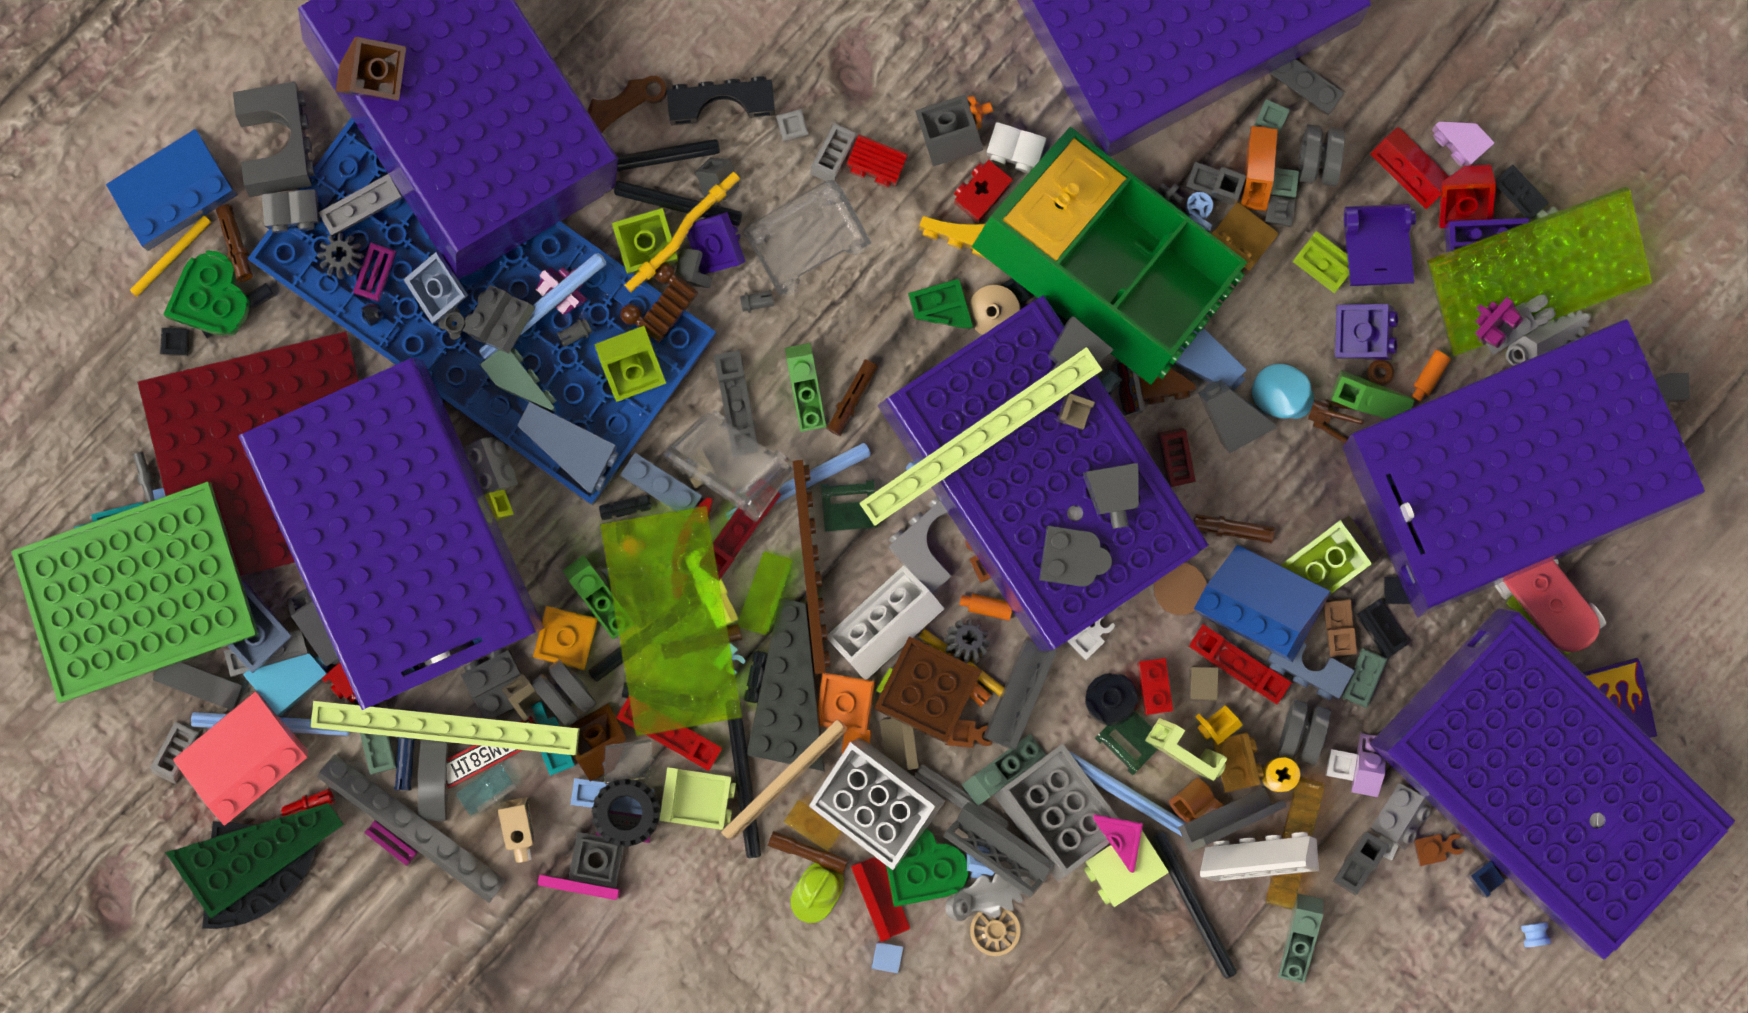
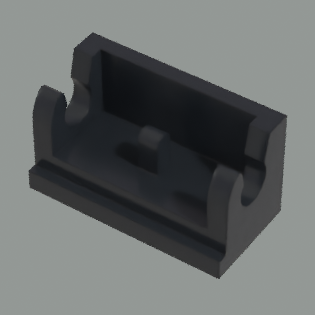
M1513 164L1495 180L1496 186L1526 218H1529V221L1549 204Z
M1381 598L1355 614L1384 658H1389L1410 644V641L1406 638Z

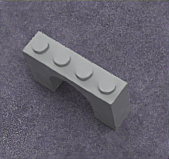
M938 497L928 504L931 509L923 515L919 512L909 521L911 524L909 529L905 532L901 529L889 539L892 544L888 547L902 565L932 594L951 578V575L931 554L927 545V532L930 525L939 517L949 514Z

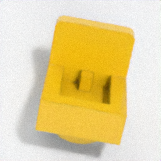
M1226 705L1207 720L1200 714L1195 716L1200 724L1197 729L1206 740L1211 737L1217 745L1243 726L1241 721Z

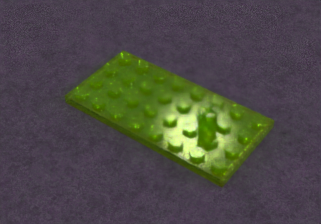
M1628 187L1620 188L1426 260L1450 350L1454 356L1484 346L1478 341V337L1475 334L1481 327L1475 322L1481 315L1476 310L1479 304L1487 308L1493 301L1499 306L1508 297L1517 307L1523 302L1527 303L1531 299L1536 298L1538 295H1544L1548 299V304L1537 312H1531L1533 316L1543 309L1551 307L1555 312V316L1551 320L1652 283L1635 208Z
M701 506L601 523L600 529L636 736L742 718L707 507Z

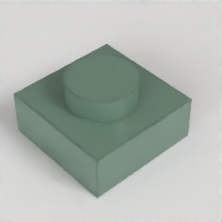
M1266 99L1254 125L1278 129L1277 135H1279L1290 110Z
M1275 168L1270 196L1295 199L1299 171Z

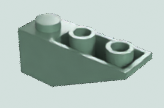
M512 348L509 354L498 350L480 364L499 389L554 413L557 411L553 406L557 401L547 389L543 392L537 386V383L540 381L531 368L527 371L520 363L524 359L515 348Z
M1029 734L1018 743L1016 749L1007 750L964 782L962 786L976 805L979 806L1046 756V754L1032 735Z
M1297 893L1278 978L1299 983L1305 982L1323 918V899Z

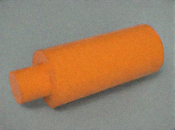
M1435 350L1414 383L1413 387L1416 390L1411 397L1421 402L1425 395L1430 396L1451 362V358Z
M972 593L971 597L961 595L959 605L969 607L968 612L1010 621L1012 609L1006 600Z

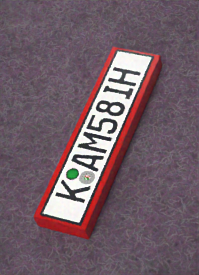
M532 716L528 717L529 719H527L525 722L523 720L520 721L523 723L535 724ZM474 745L448 759L446 785L450 789L523 750Z

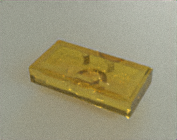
M799 800L784 820L785 824L827 852L841 833V830Z

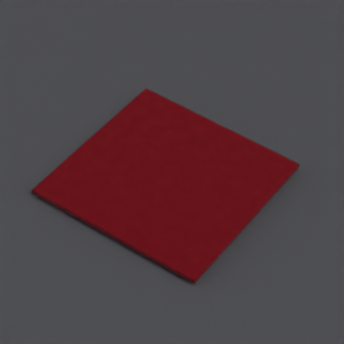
M347 332L137 381L165 496L205 482H211L240 576L295 563L238 436L359 382Z

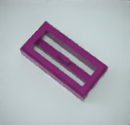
M370 243L353 293L379 302L397 252ZM376 250L379 251V255L366 291L361 289ZM385 254H388V258L384 266L381 278L379 280L377 289L375 291V294H373L371 292L373 290Z
M376 820L365 831L367 836L406 866L418 853L416 849L412 850ZM377 829L409 854L407 858L376 835L374 830Z

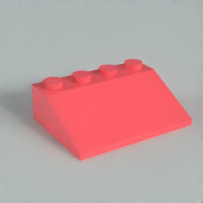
M255 691L173 758V761L206 806L225 826L308 757V749Z

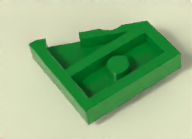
M959 279L908 293L915 320L968 330L973 329Z

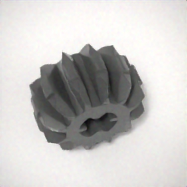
M339 233L338 241L330 235L328 236V240L331 243L329 246L326 243H321L320 246L326 252L318 253L320 259H325L321 262L320 267L322 269L328 268L327 274L329 276H333L337 271V277L343 279L344 271L351 277L354 274L350 268H361V265L356 260L364 259V255L356 252L362 246L360 243L353 244L355 239L353 236L350 235L345 240L344 234ZM342 250L347 256L342 257L341 262H339L335 255H340Z
M968 619L965 624L961 620L957 621L955 627H949L947 630L948 635L944 638V643L949 645L946 648V653H954V658H961L965 663H968L969 660L973 664L977 663L979 657L984 658L987 654L986 648L989 647L990 641L985 638L988 635V631H980L981 623L973 626L971 619Z

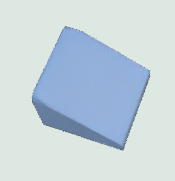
M877 942L872 969L898 973L903 947Z

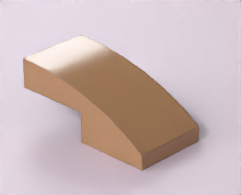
M1351 599L1326 600L1323 609L1330 657L1357 654Z

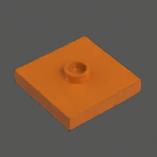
M823 673L818 698L819 726L829 728L836 720H839L846 727L857 728V730H852L857 731L855 733L866 734V730L869 728L876 681Z

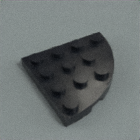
M213 821L211 839L254 825L229 822L224 826L222 822ZM318 844L214 918L210 919L204 910L202 929L228 928L246 924L273 911L291 896L301 884L315 858Z

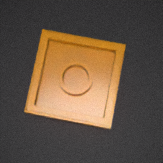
M546 606L542 619L544 629L539 631L533 658L552 663L560 659L566 666L585 670L598 619Z

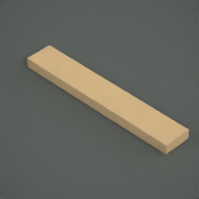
M836 720L727 825L721 833L727 839L734 840L847 731V727L841 721Z

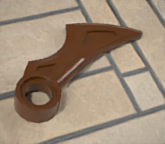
M658 76L629 80L625 89L615 98L609 100L592 98L587 112L600 132L603 133L618 118L643 102L647 101L651 104L662 102L667 95V87L665 82ZM651 83H657L661 86L660 93L655 97L649 96L646 92L647 86Z

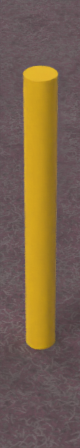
M203 215L130 291L138 297L212 222Z
M927 629L921 632L919 638L933 648L946 653V648L948 647L946 643ZM946 653L952 657L954 656V653ZM968 661L967 664H969V665H971V666H973V667L978 668V667L975 666L973 663H971L970 661ZM982 671L978 681L998 696H1001L1004 686Z

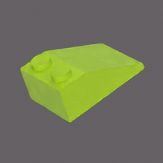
M1348 516L1337 522L1280 566L1329 590L1331 595L1381 558L1353 519Z

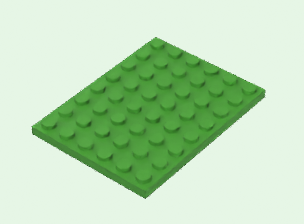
M205 482L11 551L58 703L79 698L259 635L211 482Z

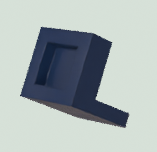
M1486 860L1466 875L1480 895L1485 898L1491 895L1490 892L1505 882L1494 867L1495 863L1492 860Z

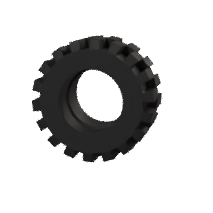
M619 779L608 783L595 797L591 811L593 815L592 821L598 834L604 840L616 846H633L647 840L656 830L661 812L657 796L652 792L653 790L644 783L633 779ZM625 796L637 800L642 808L641 820L636 826L629 829H623L615 825L610 816L612 804L618 798Z

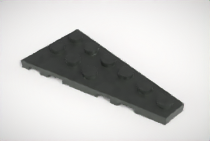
M781 598L779 600L747 749L748 756L792 764L820 736L817 689L810 642L808 604ZM823 755L809 768L825 772Z

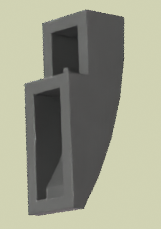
M183 662L156 670L153 678L156 682L230 710L235 708L243 688L240 684Z

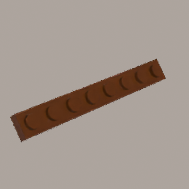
M795 460L792 462L815 674L826 673L825 667H830L829 651H823L822 641L828 640L826 624L820 623V614L825 613L823 598H818L817 587H822L820 571H815L814 561L819 560L818 545H812L811 534H816L815 518H809L808 508L813 507L812 491L806 492L805 482L811 481L809 465L803 464V460Z

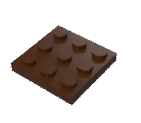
M909 636L874 710L947 744L982 670Z

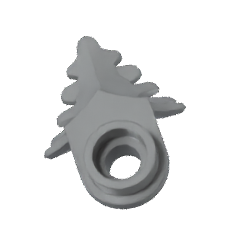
M1570 310L1568 317H1566L1564 311L1559 312L1558 321L1553 317L1547 323L1538 325L1539 327L1529 332V334L1510 344L1506 352L1507 361L1512 366H1515L1569 343V340L1579 339L1577 334L1584 335L1586 333L1584 327L1590 326L1588 321L1591 319V314L1578 310L1576 315L1574 310ZM1518 350L1522 352L1523 358L1519 356Z
M998 874L994 875L992 881L987 876L982 875L978 877L971 887L961 888L953 897L947 900L946 913L949 918L955 921H964L970 914L976 911L997 918L1001 915V907L1008 911L1014 910L1012 899L1022 903L1023 897L1021 894H1026ZM1021 877L1024 882L1031 886L1030 878Z

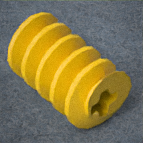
M1285 757L1270 760L1262 769L1264 785L1274 792L1289 791L1298 784L1300 779V769L1297 764ZM1283 769V775L1286 778L1278 781L1279 776L1275 773Z

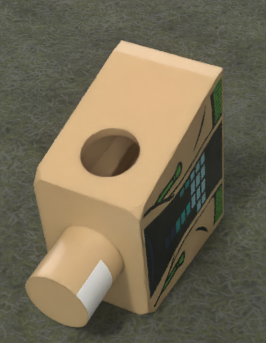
M528 797L501 801L498 813L506 850H514L516 863L529 861L532 859L529 846L534 844L535 836ZM514 831H521L523 836H516Z

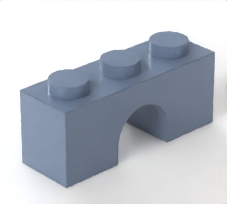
M634 453L621 473L623 479L658 499L668 508L686 519L689 518L694 509L704 499L702 495Z
M1304 642L1293 663L1270 652L1266 660L1271 664L1269 668L1281 675H1284L1285 672L1294 676L1293 681L1302 687L1307 688L1308 685H1311L1318 689L1317 695L1328 701H1331L1332 697L1334 699L1340 698L1354 672L1353 669L1333 658H1328L1320 671L1308 670L1302 662V654L1307 646Z

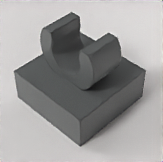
M1270 196L1265 223L1291 227L1295 199Z

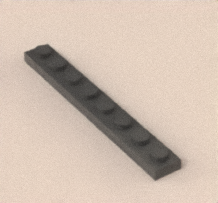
M335 754L318 773L317 777L488 903L492 901L507 881Z

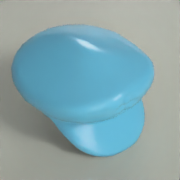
M1273 364L1265 367L1258 373L1252 385V397L1255 404L1261 411L1273 417L1282 419L1302 418L1310 412L1314 402V394L1311 390L1309 378L1297 368L1287 364Z

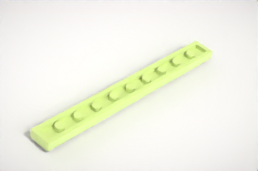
M1086 347L859 504L874 526L1102 371V368Z
M313 701L311 728L577 755L580 729L380 707H368L361 710L360 705Z

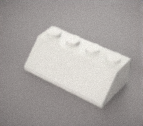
M902 566L827 635V639L863 679L867 680L905 645L909 636L912 638L916 636L917 633L944 610V607L905 566Z
M1307 832L1292 833V838L1282 839L1281 835H1271L1265 837L1266 841L1256 842L1255 838L1239 839L1240 844L1231 845L1229 841L1213 842L1214 846L1205 847L1200 877L1217 882L1319 871L1317 839L1308 836Z

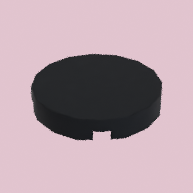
M1107 673L1095 678L1088 686L1085 696V704L1090 716L1098 723L1107 726L1120 725L1128 721L1135 714L1139 704L1135 685L1130 679L1121 674Z

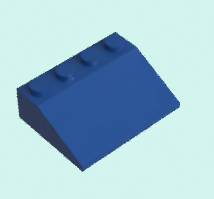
M196 129L106 184L141 246L147 251L196 222L203 215H207L237 196Z
M1237 545L1206 585L1194 609L1204 618L1293 663L1331 592Z

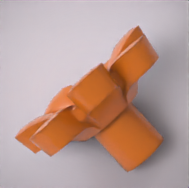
M969 96L967 100L972 114H975L973 118L978 130L982 128L983 115L993 112L990 102L980 105L974 96Z

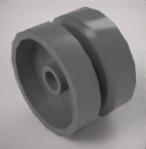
M1306 125L1299 153V182L1313 184L1317 179L1319 168H1321L1320 179L1322 184L1335 187L1338 185L1344 152V128L1330 127L1326 132L1323 143L1321 126Z
M558 659L549 667V672L557 682L556 684H553L547 676L540 674L531 682V685L566 727H570L578 720V713L572 707V702L581 711L588 712L597 703L577 674Z
M1293 699L1283 726L1278 756L1292 759L1301 745L1300 761L1315 766L1326 741L1331 710L1316 706L1307 720L1309 712L1308 703Z

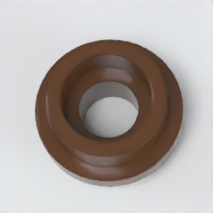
M1376 360L1369 365L1367 376L1371 382L1385 386L1392 381L1394 369L1388 361ZM1377 369L1384 370L1385 376L1383 378L1376 376Z

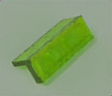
M766 551L762 553L738 620L739 627L767 637L794 562L792 559L784 556L780 557Z

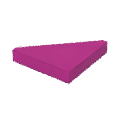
M1094 814L1093 820L1129 872L1134 873L1143 823Z

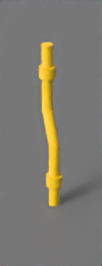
M732 172L719 185L715 184L708 191L709 194L685 216L671 242L649 262L645 261L638 268L639 272L624 285L629 292L632 293L646 279L650 280L656 274L655 270L679 249L694 222L716 201L719 203L727 196L726 192L740 180L735 172Z

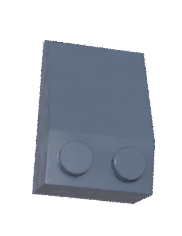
M242 580L259 635L228 645V647L254 673L292 635L263 600Z

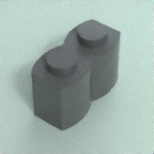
M315 189L262 195L264 224L266 228L272 229V233L288 232V227L298 226V230L314 229V225L321 224L320 214L318 213L320 212L319 197Z

